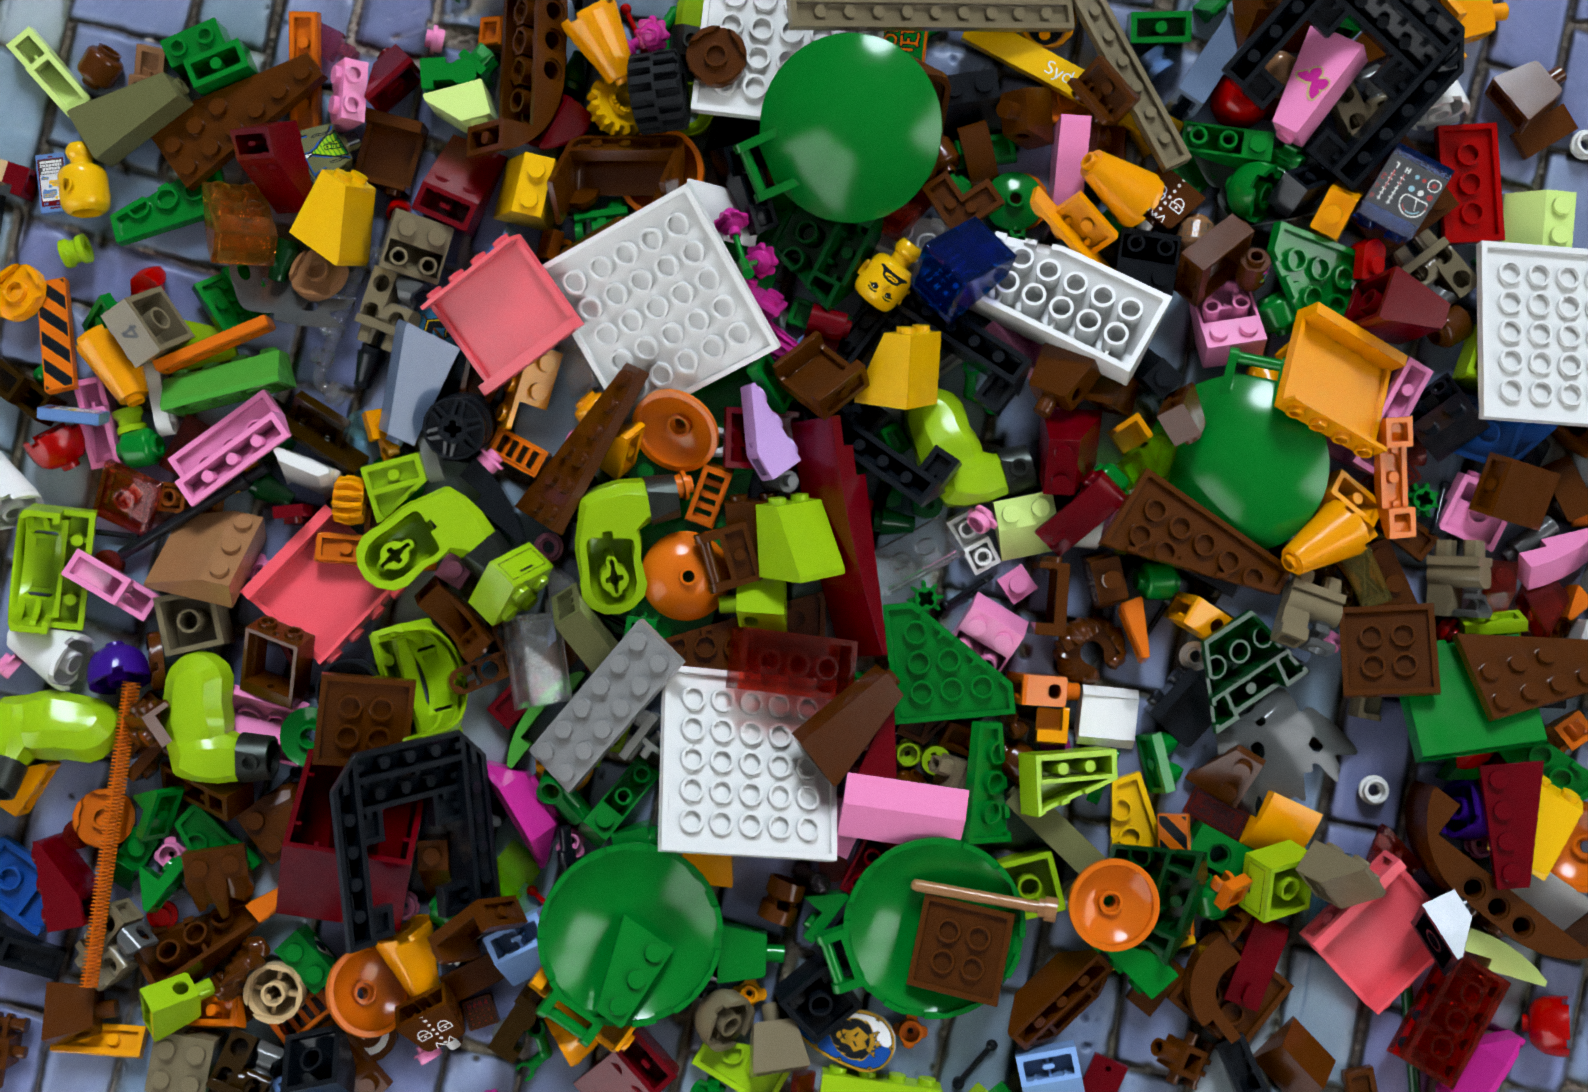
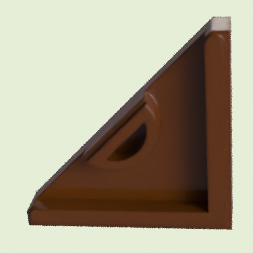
M1238 903L1231 906L1223 918L1212 920V922L1227 940L1232 943L1237 939L1253 915L1239 907Z

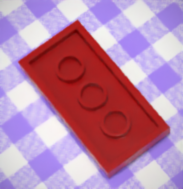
M1497 122L1441 125L1435 127L1436 172L1438 176L1449 181L1446 187L1459 202L1457 207L1440 218L1441 238L1445 236L1449 241L1448 245L1477 244L1482 240L1504 241L1505 230Z

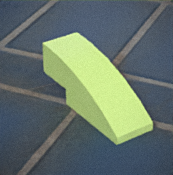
M28 26L6 44L8 49L26 67L25 70L68 117L67 111L92 100L91 96L69 68L34 28Z
M1471 923L1465 951L1477 954V961L1489 971L1546 987L1548 981L1521 953L1495 934Z

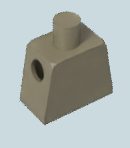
M778 1002L761 1005L763 1022L753 1023L750 1029V1078L806 1070L810 1066V1060L798 1024L792 1018L781 1019Z

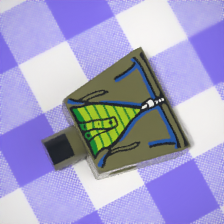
M329 123L300 131L312 187L322 169L335 170L340 168L346 172L351 170L353 159L350 152L359 149L361 146V141L354 131L340 137L334 126Z

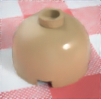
M271 961L263 967L257 968L247 978L243 988L245 1005H249L250 1010L254 1012L252 1015L257 1020L266 1024H280L292 1018L303 1007L308 995V988L303 983L300 975L292 967L286 965L284 961Z

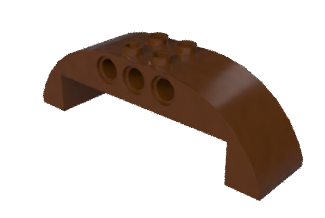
M504 0L499 117L492 121L468 127L466 157L473 159L519 147L533 140L552 120L559 106L564 88L565 67L567 64V35L563 31L561 23L568 19V0Z
M1414 780L1409 787L1406 801L1405 820L1407 836L1415 858L1430 880L1444 893L1455 889L1459 897H1464L1470 905L1472 921L1498 937L1503 935L1547 956L1560 959L1588 958V913L1563 931L1510 889L1496 890L1492 875L1439 835L1440 831L1460 807V804L1438 787Z

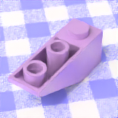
M754 382L740 388L746 454L762 481L774 480L800 462L801 459L797 454V445L791 438L787 437L782 428V420L769 407L766 393Z

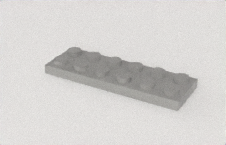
M638 619L530 747L529 752L568 793L575 791L686 661L645 619Z

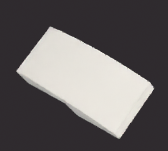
M969 508L946 519L945 522L969 567L976 576L1000 563L1001 560L989 536L986 533L979 534L968 525L967 516L969 515Z

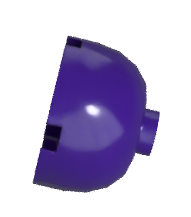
M113 641L107 643L104 648H101L91 656L87 666L86 677L91 692L113 695L116 694V689L124 687L122 684H126L122 681L141 683L137 685H140L141 688L145 687L150 683L151 673L148 659L140 649L124 644L122 641Z
M1467 780L1451 781L1442 791L1460 804V807L1441 832L1447 834L1448 837L1462 841H1473L1483 838L1487 835L1480 785Z

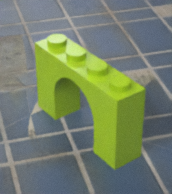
M831 1063L829 1067L822 1066L819 1092H942L940 1082H937L931 1076L921 1075L918 1076V1079L908 1078L906 1074L891 1071L888 1075L878 1074L877 1071L860 1072L849 1070L842 1064Z

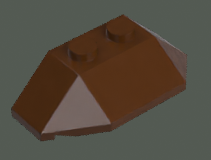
M1096 950L1059 952L1015 993L1007 1033L1025 1051L1032 1048L1033 1045L1044 1043L1056 1037L1100 996L1113 967Z

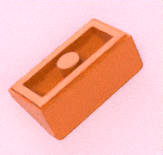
M212 995L202 1000V1015L186 1025L195 1028L233 1029L235 1027L237 1029H246L247 1021L243 996L239 995L232 1001H218L217 997Z

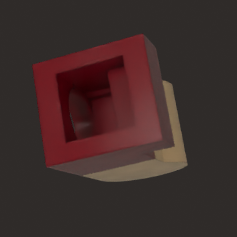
M0 159V186H10L11 190L9 193L33 202L38 187L37 172L31 168Z

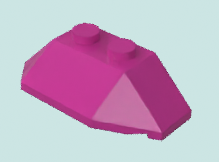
M488 760L487 768L490 786L534 857L540 869L544 868L551 859L560 823L557 816L560 813L553 805L545 804L538 799L536 790L540 779L537 774L532 775L530 770L519 767L510 769L507 764Z
M1509 1029L1475 1036L1448 1087H1446L1442 1083L1464 1044L1461 1043L1455 1050L1454 1059L1449 1067L1440 1073L1438 1083L1435 1086L1436 1092H1496L1511 1070L1519 1055V1050L1523 1047L1526 1040Z

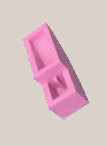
M98 376L78 380L79 389L74 390L79 408L110 411L109 422L99 426L79 424L85 438V448L91 469L122 464L123 461L118 458L116 453V445L120 440L117 434L119 426L112 417V412L117 410L115 397Z
M1588 528L1541 539L1540 548L1519 553L1516 570L1518 580L1527 590H1531L1560 580L1588 562Z
M79 548L61 572V575L147 623L155 612L153 598L161 596Z

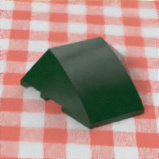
M791 200L768 246L774 248V253L801 280L824 308L830 311L853 292L855 281L859 276L857 271L866 259L871 258L881 239L884 217L861 223L834 222L805 211Z
M1249 609L1201 640L1200 648L1214 734H1218L1239 720L1238 713L1280 685L1288 687L1310 672L1292 656L1293 653L1288 648H1285L1281 643L1269 640L1272 631Z
M1113 843L1108 858L1125 859L1137 864L1151 876L1157 887L1160 898L1158 920L1152 932L1141 943L1153 950L1160 957L1159 960L1165 966H1168L1190 932L1208 878L1207 852ZM1112 896L1105 897L1104 905L1111 904Z

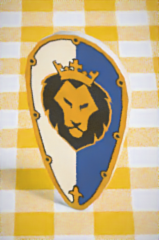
M859 1009L817 1044L798 1025L802 1039L810 1047L824 1056L860 1072H874L884 1068L892 1059L896 1049V1036L891 1024L882 1015L869 1010Z

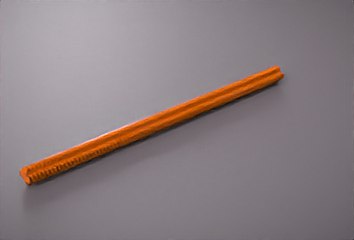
M122 681L126 684H122L124 687L121 690L125 691H121V694L125 695H120V697L124 698L120 699L122 702L119 705L122 706H119V709L122 710H118V712L122 714L117 715L120 716V718H117L120 721L116 722L120 724L116 725L120 729H115L119 733H115L118 736L114 737L118 739L114 740L118 744H113V746L117 747L113 748L115 752H112V754L116 755H112V758L115 759H111V761L115 763L110 764L114 767H110L113 770L109 771L113 773L109 774L113 778H108V780L112 781L108 782V784L112 786H107V788H111L107 792L111 793L106 794L110 796L106 797L109 801H105L109 805H105L108 808L104 809V811L108 812L103 813L107 815L103 816L107 820H102L106 824H102L105 828H101L105 830L101 832L105 835L100 836L104 838L100 839L103 843H99L103 847H99L102 850L98 851V853L102 854L97 855L101 857L97 858L101 862H96V864L100 865L96 866V868H100V870H95V872H99L95 876L99 877L94 878L98 881L93 882L97 884L93 885L97 889H92V891H96V893H92L96 897H91L95 899L91 901L95 904L90 905L94 907L90 908L94 912H89V914H93L89 918L93 919L88 920L92 924H87L91 926L87 928L91 931L86 932L90 934L86 935L90 939H85V941H89V943H85L89 947H84L88 949V951H84L88 954L83 955L87 958L82 959L86 961L82 963L86 966H81V968H85V970H81L85 974H80V976H84V978H80L84 982H79L83 984V986L79 987L98 988L99 984L98 977H100L103 951L101 950L104 949L105 927H107L105 923L108 922L110 907L108 905L110 901L108 900H111L110 896L113 885L111 881L114 880L111 877H114L113 873H115L116 865L114 863L116 859L114 858L117 857L114 854H117V843L119 842L117 840L119 836L117 835H120V824L122 823L120 821L122 817L119 816H123L121 812H123L124 806L122 805H124V802L122 801H125V798L122 797H125V786H127V783L124 782L128 781L124 778H128L129 772L127 771H129V768L127 767L130 766L126 763H130L128 759H131V753L129 752L132 751V749H129L132 748V745L128 744H133V740L128 733L131 729L123 717L131 713L129 708L138 702L135 699H139L137 695H140L138 693L140 689L137 688H141V686L137 684L141 683Z

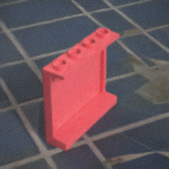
M506 233L492 243L494 249L487 254L483 251L469 261L472 265L466 271L460 269L449 276L448 281L450 283L444 288L438 286L426 295L428 300L420 306L422 310L432 309L484 382L478 388L484 396L499 389L585 325L521 234L509 237Z
M326 504L239 591L267 616L273 617L277 621L289 626L299 627L303 631L315 635L313 658L323 667L328 663L331 664L338 661L344 654L341 649L349 641L351 643L356 642L365 632L362 627L370 619L372 621L377 620L386 610L384 607L386 602L391 597L394 600L397 599L407 588L404 587L396 591L377 588L364 578L358 566L314 562L317 531L359 535L349 525L335 522L331 512L332 509Z
M1387 850L1379 854L1370 863L1371 866L1369 867L1372 872L1380 877L1379 882L1386 890L1384 897L1343 909L1329 903L1299 932L1357 997L1377 1015L1384 1009H1387L1393 1000L1406 988L1410 987L1414 980L1435 962L1411 924L1421 905L1432 899L1405 870L1407 866Z

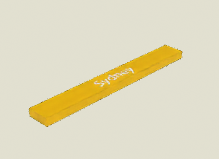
M964 31L960 41L1088 108L1072 96V89L1067 84L1070 78H1078L1085 71L1084 69L1015 32ZM1129 112L1118 125L1125 126L1127 130L1143 138ZM1169 115L1176 129L1180 132L1184 122Z

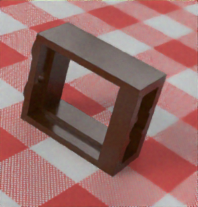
M1233 213L1181 252L1174 291L1194 307L1204 301L1236 275L1241 254L1251 247L1255 230L1246 221L1239 219Z
M262 616L246 626L240 690L288 709H293L307 699L309 696L315 635L305 632L299 627L279 622L277 619L269 616ZM268 640L293 649L290 679L265 670Z

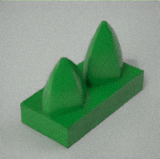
M1144 732L1135 735L1149 793L1167 794L1176 791L1175 784L1182 776L1184 769L1176 763L1169 762L1168 756L1177 748L1179 742L1167 732Z

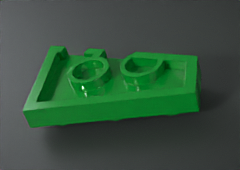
M194 804L174 823L187 850L243 843L213 814ZM246 846L249 868L252 867L253 873L263 861Z
M625 914L622 915L620 921V928L616 942H614L608 970L605 974L595 1008L596 1013L619 1029L623 1028L674 950Z

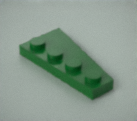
M221 168L193 192L186 188L180 178L171 184L166 182L157 188L158 191L147 198L142 196L110 215L116 243L122 247L232 212L234 209L223 168Z
M972 721L965 790H969L966 821L961 841L968 844L1012 842L1011 831H1008L1006 826V819L1010 818L1009 805H1006L1004 801V789L1008 788L1007 776H1004L1002 773L1005 749L1003 724L1001 722Z
M1547 740L1536 747L1498 752L1507 763L1544 760L1543 775L1551 780V784L1560 789H1571L1580 796L1582 802L1588 798V770Z

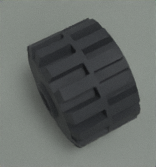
M677 49L630 55L627 65L628 92L634 120L642 135L688 129L691 118L690 96L684 64Z

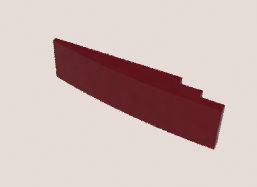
M840 415L830 416L825 421L821 418L791 423L793 441L798 447L797 454L801 459L797 463L801 492L808 493L809 498L822 500L845 566V574L820 579L837 639H839L838 644L842 656L888 655L866 475L856 474L853 445L844 446Z

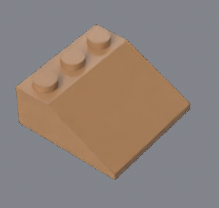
M235 510L199 514L171 532L143 583L144 587L233 608L240 595L239 591L244 587L267 540L264 517Z

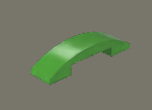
M583 669L560 679L546 689L528 708L515 730L509 747L507 766L510 769L518 765L534 744L525 735L555 696L560 692L566 698L570 697L587 676L588 671Z

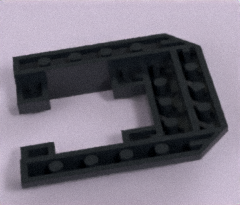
M1282 0L1221 68V71L1236 90L1243 93L1260 110H1264L1285 87L1264 67L1305 21L1324 38H1329L1346 18L1358 27L1388 56L1387 60L1369 78L1388 98L1347 143L1329 127H1324L1304 149L1307 154L1323 167L1324 171L1348 189L1354 191L1464 72L1465 27L1437 0Z
M914 284L908 289L911 292L904 297L901 304H896L890 311L883 312L865 301L850 320L852 325L847 339L841 338L836 354L850 364L858 359L865 364L866 370L883 334L896 331V326L912 327V324L930 325V330L941 331L940 353L943 349H946L987 376V379L974 394L973 398L977 403L997 416L1003 412L1015 395L1019 397L1033 363L1032 359L964 316L960 315L956 318L939 300ZM853 398L832 415H840L844 446L853 445L855 461L921 507H924L946 492L944 490L945 486L962 465L960 460L938 445H935L918 467L881 442L876 437L890 420L891 415L880 406L854 403ZM802 404L804 420L820 418Z
M455 729L352 753L329 791L346 953L351 954L375 946L378 940L396 935L393 904L384 902L373 906L367 846L386 841L382 809L426 798L428 825L437 827L446 824L452 881L435 886L438 917L448 918L457 915L477 899L501 897L486 754L460 730Z

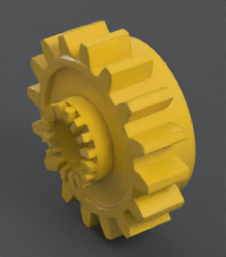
M603 77L599 81L596 80L586 97L590 101L586 108L591 112L592 122L598 125L599 130L605 131L610 135H636L639 129L635 123L630 104L628 82L617 87L615 83L609 85Z

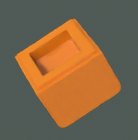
M503 15L480 18L478 44L481 42L488 49L502 50Z
M1580 585L1565 586L1555 614L1556 619L1573 621L1588 608V594Z

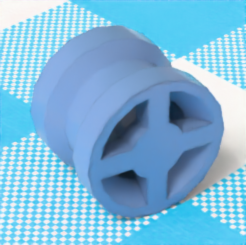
M1162 44L1152 48L1139 58L1143 68L1147 71L1150 81L1159 78L1175 65L1173 60L1167 58L1164 54L1165 48Z

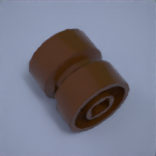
M771 873L765 888L768 896L762 897L757 915L775 924L793 927L798 913L796 904L802 902L807 885L786 875ZM778 900L783 901V904L777 903Z

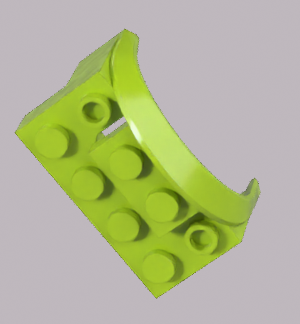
M33 503L30 507L25 508L19 513L8 605V626L10 631L47 634L50 628L83 631L86 621L89 590L61 575V572L78 548L93 556L98 510ZM37 530H40V531L57 532L58 534H55V533H46V532H36V531H37ZM28 592L49 593L53 595L50 597L30 595Z
M431 618L400 623L371 632L372 634L368 636L380 676L416 679L411 734L402 741L455 729L463 732L461 723L466 710L468 694L455 695L450 692L447 687V677L450 672L464 665L454 645L439 629L432 625ZM429 645L436 646L427 650L417 652L418 649ZM416 660L418 661L426 679L429 693V704L427 703L421 679L416 666ZM458 673V679L454 681L455 686L461 685L463 689H466L467 676L462 677ZM452 704L451 708L438 712L434 711V709Z

